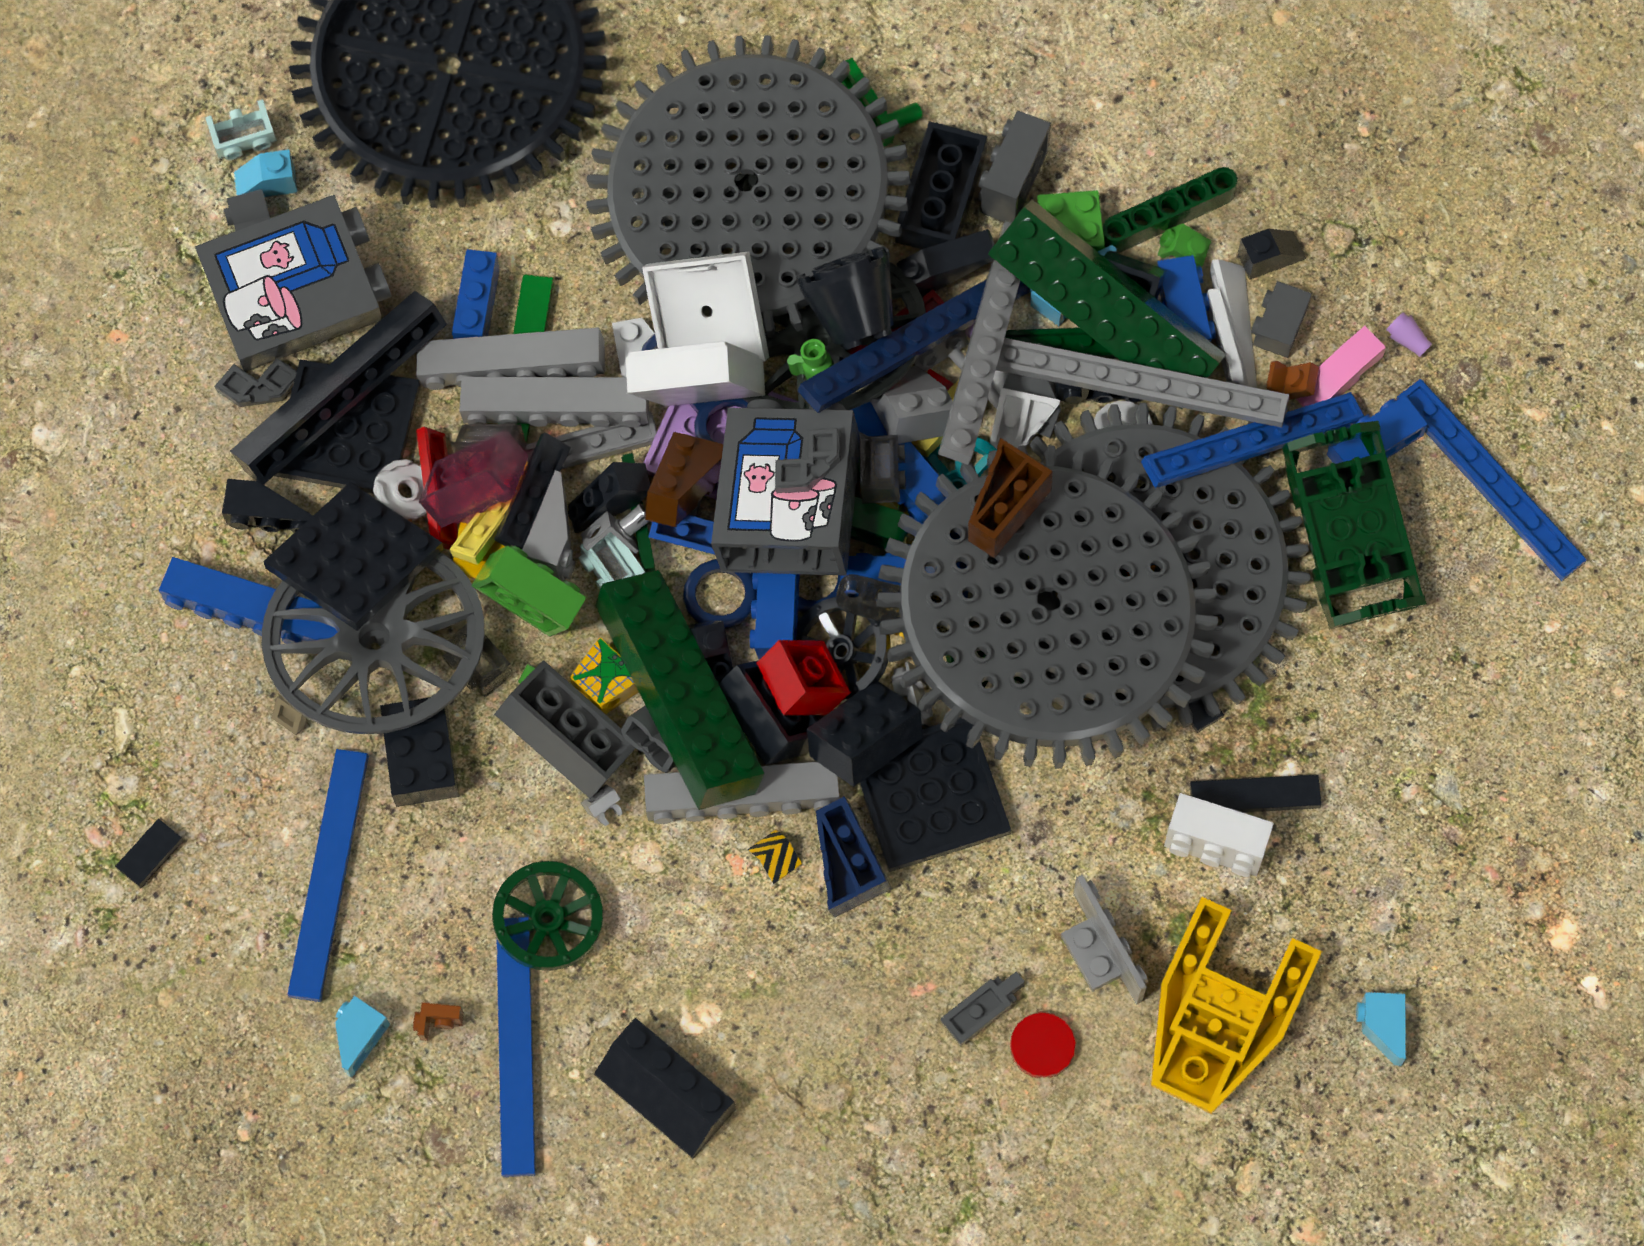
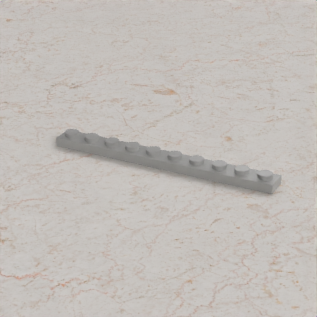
M1004 222L999 239L1010 226V222ZM996 260L992 261L938 452L939 455L966 465L969 464L973 455L1020 283L1017 277Z
M1004 338L996 367L997 371L1281 428L1289 402V394Z

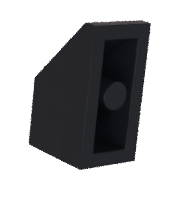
M1271 228L1241 238L1237 253L1249 280L1306 259L1294 231Z

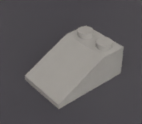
M912 366L893 387L871 400V403L892 444L895 445L943 436L953 401L945 386L920 367Z
M555 470L523 551L527 553V559L536 565L541 563L548 566L554 571L553 576L563 582L565 578H571L575 568V561H573L572 557L573 550L571 547L564 483L561 472Z

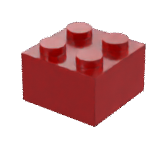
M778 640L757 662L763 679L768 684L776 704L783 715H827L851 693L824 641Z

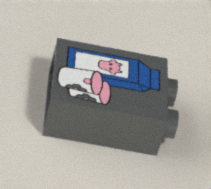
M331 195L195 246L238 359L245 372L273 362L276 358L281 359L379 322L382 319L378 302L391 298L392 295L380 264L376 263L363 268L355 246L370 241L357 207L341 212L335 195Z
M768 399L750 401L747 404V408H728L711 541L721 572L847 576L861 438L853 410H846L839 403H835L819 413L811 406H809V409H784L780 403ZM839 428L841 433L840 462L809 492L777 494L775 490V460L807 458V430Z

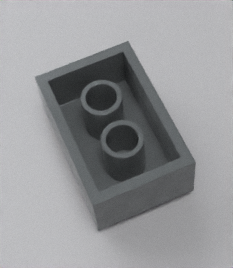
M1018 110L1013 120H1007L1002 132V136L1005 138L1001 145L996 144L990 159L993 162L990 171L984 170L979 182L981 190L978 200L981 201L982 214L1003 222L1008 221L1012 223L1020 213L1049 151L1050 122Z

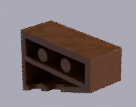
M673 432L647 493L645 520L676 527L698 506V501L705 494L709 495L713 492L715 485L719 482L723 444Z
M1000 438L993 462L988 469L984 486L980 490L968 522V541L995 558L1052 491L1053 471Z

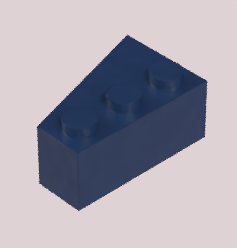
M845 796L816 810L820 850L824 866V881L826 882L828 911L836 918L892 889Z

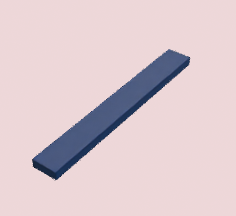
M1419 379L1397 396L1396 401L1405 395L1428 423L1425 433L1561 582L1585 564L1587 559L1422 379Z
M1350 392L1286 412L1282 428L1253 422L1144 456L1141 463L1154 487L1158 488L1281 449L1287 442L1319 432L1325 434L1328 430H1338L1341 427L1348 428L1356 424L1359 419L1364 417V414Z
M336 749L287 994L289 998L321 1002L368 764V753Z
M529 917L504 918L505 926L527 921ZM530 931L510 936L520 948L527 951L530 945ZM497 940L502 1177L536 1176L531 968L513 960L503 950Z

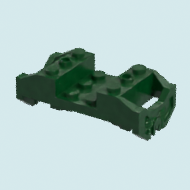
M1379 421L1357 423L1348 428L1341 427L1338 430H1328L1325 434L1322 432L1311 434L1287 442L1282 447L1295 510L1301 509L1316 566L1311 571L1329 630L1376 617L1421 608L1427 604L1425 595H1423L1381 438ZM1360 438L1370 455L1359 458V456L1354 457L1350 461L1337 464L1333 462L1325 467L1297 473L1296 469L1300 452L1316 447L1336 446L1338 443ZM1404 580L1403 599L1394 598L1361 607L1362 609L1342 615L1332 606L1330 599L1332 597Z

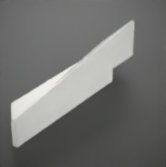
M1219 259L1212 260L1210 277L1214 289L1207 291L1209 299L1208 315L1210 321L1213 320L1217 348L1226 354L1221 360L1226 381L1257 388L1245 269L1238 264Z

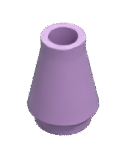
M1404 312L1386 329L1391 334V339L1411 350L1418 357L1432 345L1411 315L1408 317Z

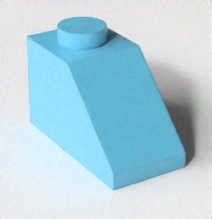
M289 149L258 154L234 171L237 195L262 189L264 197L298 192L295 166Z
M1366 992L1362 1002H1357L1356 1021L1362 1022V1033L1395 1066H1402L1406 1059L1405 994Z
M356 996L350 1002L346 1001L342 1004L336 1014L338 1019L335 1022L342 1068L351 1078L390 1026L386 1016Z

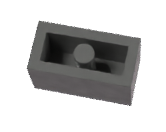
M1277 281L1274 290H1267L1261 306L1266 308L1263 317L1257 316L1251 330V333L1255 334L1253 346L1288 358L1309 307L1312 293Z

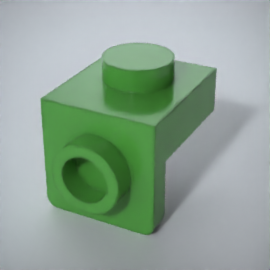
M1182 223L1167 229L1162 234L1159 241L1161 246L1158 256L1166 258L1172 255L1178 258L1194 255L1196 266L1200 265L1203 267L1211 240Z

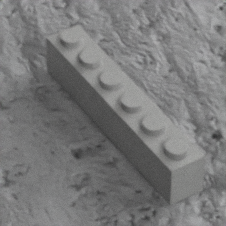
M599 327L428 341L417 351V377L424 388L431 390H440L444 386L453 385L461 387V377H595L596 374H605V339Z
M461 377L460 414L463 423H468L471 426L498 423L502 426L511 427L517 423H529L536 427H543L547 424H561L566 427H575L578 424H592L596 427L622 424L626 427H638L640 424H648L649 400L627 393V377Z
M818 762L761 766L765 774L755 795L698 810L679 772L644 775L648 821H654L656 824H668L673 822V819L686 818L690 822L704 820L707 816H718L719 819H733L737 817V814L750 813V816L763 817L769 815V812L782 811L783 814L789 815L800 813L801 809L814 808V811L839 799L838 777Z

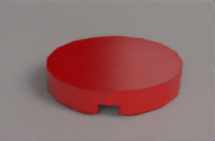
M1040 1012L1028 1015L1018 1022L1012 1032L1010 1050L1014 1063L1022 1072L1034 1078H1051L1058 1076L1068 1068L1074 1058L1076 1042L1073 1031L1065 1020L1054 1014Z

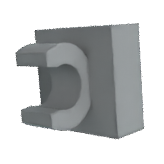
M608 785L600 788L591 799L587 798L581 802L587 814L597 818L605 826L609 824L605 818V812L608 809H613L618 816L622 815L621 807L616 804L621 798Z

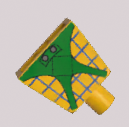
M601 637L595 642L570 677L571 684L605 715L638 693L621 656Z

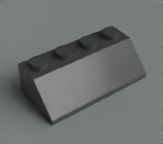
M544 660L518 685L494 714L589 799L595 795L636 749L624 738L621 728Z

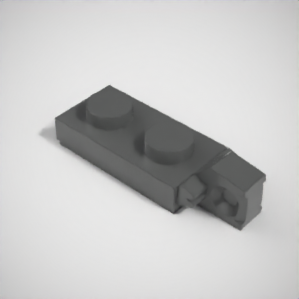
M1017 971L1003 982L999 977L994 980L990 979L940 1019V1022L956 1042L962 1046L1012 1007V1004L1017 1001L1014 994L1025 985V981Z

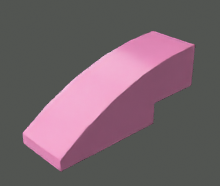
M1364 326L1319 366L1314 395L1296 400L1305 407L1342 395L1359 381L1360 376L1383 358L1386 346Z

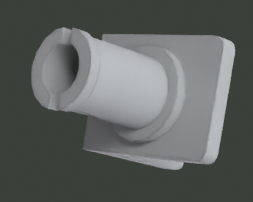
M639 503L622 520L616 519L608 511L582 532L584 548L587 551L590 550L611 532L636 554L639 549L636 537L633 534L649 522L645 520L646 508L643 510L644 505ZM599 527H601L599 532L593 538H591L593 532Z

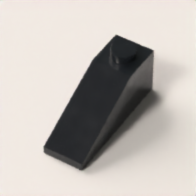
M986 229L921 249L896 264L906 277L912 279L923 298L932 289L937 291L992 262L994 259L988 253L995 244L990 230Z

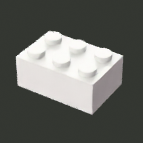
M1180 793L1168 828L1164 847L1169 848V851L1177 856L1187 857L1191 855L1201 858L1200 861L1208 866L1218 867L1222 865L1232 868L1231 871L1239 876H1257L1274 823Z

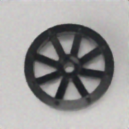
M839 596L823 600L805 612L798 621L797 640L820 641L807 635L812 627L819 620L821 621L831 638L825 644L840 673L845 669L850 686L848 689L851 693L841 702L844 703L862 689H866L881 679L888 665L887 654L889 649H891L890 635H880L879 626L884 619L873 607L856 598ZM847 610L843 635L839 633L829 613ZM859 612L868 619L870 625L854 639L857 613ZM875 636V654L860 652V648ZM857 662L871 664L866 674L859 680L855 664Z

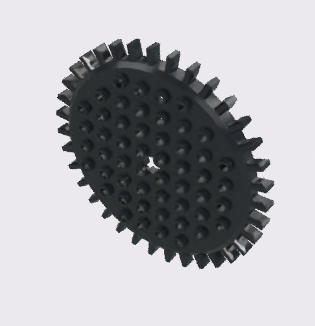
M309 0L311 7L322 12L320 19L315 20L309 17L298 16L297 23L300 30L314 34L313 41L291 40L290 46L293 54L310 56V64L289 66L291 79L311 78L312 86L292 90L295 104L316 100L318 104L317 108L300 114L303 127L306 128L325 121L327 128L312 137L314 146L319 150L330 142L337 140L341 147L330 155L331 165L336 169L352 156L359 161L350 173L352 182L358 185L370 170L379 174V177L375 181L374 189L376 195L380 197L385 194L392 180L403 183L401 199L403 204L409 205L415 187L429 188L427 196L431 208L438 207L440 189H455V199L459 207H466L467 193L465 188L481 185L483 196L487 202L494 201V188L491 181L502 177L506 178L508 186L516 193L520 191V182L515 171L525 165L530 168L532 174L537 178L541 179L545 176L542 163L537 159L545 150L561 162L566 159L565 150L555 141L561 133L579 142L582 140V129L570 122L574 113L594 119L596 115L595 106L581 101L580 97L582 92L603 95L604 92L603 81L585 78L586 70H607L606 56L586 55L585 50L587 47L606 45L604 31L583 33L581 27L600 20L597 6L576 12L574 5L584 0H460L459 3H452V0ZM483 4L489 5L485 10L479 8ZM360 6H367V9L363 11L358 10ZM512 10L518 12L514 16L508 15V13ZM388 12H395V13H396V14H395L394 16H392V17L386 16V14H387ZM541 16L546 17V20L542 22L536 19ZM417 18H424V21L421 23L415 22ZM445 24L453 25L450 29L443 28ZM474 30L481 31L479 35L471 34ZM353 31L359 32L357 36L349 35ZM503 36L510 37L507 41L500 40ZM381 37L388 38L385 42H378ZM532 42L538 43L536 47H529L528 45ZM410 43L416 44L412 49L406 47ZM560 48L567 49L563 54L557 52ZM439 49L444 50V53L441 55L435 54ZM465 56H473V59L470 61L464 60ZM344 57L351 58L348 62L341 61ZM448 57H453L460 61V66L457 69V74L452 75V73H444L441 70L439 72V63L446 61ZM494 62L502 63L499 67L492 66ZM372 63L379 64L377 68H370ZM523 68L531 69L528 73L521 72ZM401 69L408 70L406 74L398 73ZM552 74L559 75L557 79L549 78ZM435 75L436 79L429 81L427 77ZM459 81L465 82L461 87L455 85ZM337 82L342 83V86L339 88L333 87ZM488 87L494 89L491 93L484 92ZM364 89L371 90L368 94L361 93ZM515 94L523 95L520 99L513 98ZM392 95L400 96L397 100H390ZM544 100L551 101L549 105L541 104ZM421 101L428 102L424 107L418 105ZM451 107L457 108L453 113L447 112ZM480 113L486 115L483 119L476 118ZM358 114L363 116L360 120L353 119ZM507 120L515 121L512 125L505 124ZM384 121L392 122L389 126L381 125ZM536 126H541L537 131L533 130ZM413 127L420 128L416 133L410 131ZM443 133L449 134L446 139L439 138ZM472 139L478 141L475 145L468 144ZM499 146L507 147L502 152L496 150ZM376 147L383 148L381 152H377L374 149ZM405 153L412 154L408 159L402 158ZM435 159L441 161L438 165L431 164Z

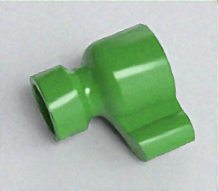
M818 339L808 340L802 345L800 350L802 356L793 354L787 359L791 374L795 376L804 374L806 380L834 365L824 343Z

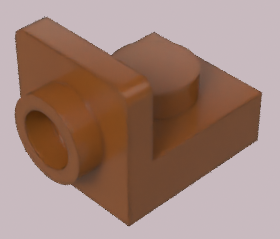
M1272 361L1266 388L1269 391L1289 394V400L1313 396L1319 367L1312 362L1287 367L1279 361Z
M422 1002L420 1012H415L413 1031H418L417 1035L421 1041H428L430 1023H434L436 1028L451 1030L454 1028V1025L463 1026L464 1012L461 1006Z

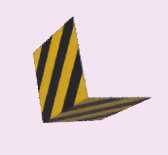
M774 830L747 849L759 859L773 884L802 864L788 839L777 830Z

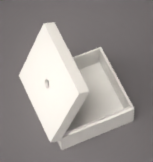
M750 251L650 263L643 266L642 269L658 349L629 352V357H625L627 393L663 406L765 396L763 361L769 358ZM703 306L711 307L713 311L712 316L707 317L703 314Z

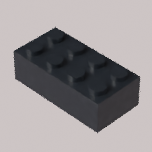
M929 121L910 179L911 184L908 185L905 195L908 198L909 208L908 211H900L897 223L901 224L902 234L900 237H895L896 243L925 249L960 238L987 153L988 136Z

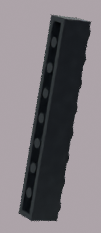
M412 292L230 450L242 469L261 485L268 482L447 325L435 304L418 292Z

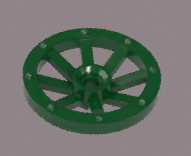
M554 861L532 863L512 873L499 888L493 903V928L503 950L516 962L536 970L550 971L563 969L584 958L596 944L603 923L601 898L591 880L578 869ZM552 875L559 877L550 900H545L537 876ZM525 881H528L536 903L535 907L511 895ZM571 881L582 890L585 896L561 907V899L568 882ZM507 905L531 919L505 926V906ZM590 905L592 916L590 927L564 920V918ZM545 916H550L553 918V921L547 924L542 919ZM532 930L536 931L527 951L520 948L510 937ZM562 930L584 936V939L575 948L568 951L559 931ZM545 936H550L558 953L557 956L546 957L536 955Z

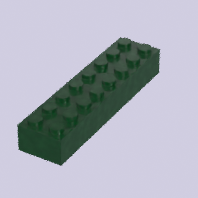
M1031 200L1024 206L988 253L989 256L1120 361L1208 378L1226 355L1034 200Z
M660 570L603 583L595 607L698 810L755 795L765 773Z

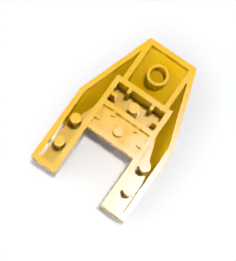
M1201 897L1161 983L1151 1086L1212 1114L1282 1041L1322 951L1292 938L1267 994L1264 995L1207 969L1232 910Z

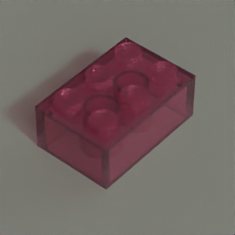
M507 430L499 432L435 461L419 503L441 528L452 523H460L467 516L477 512L482 513L490 506L499 502L505 503L516 494V488L520 477L524 473L528 454Z

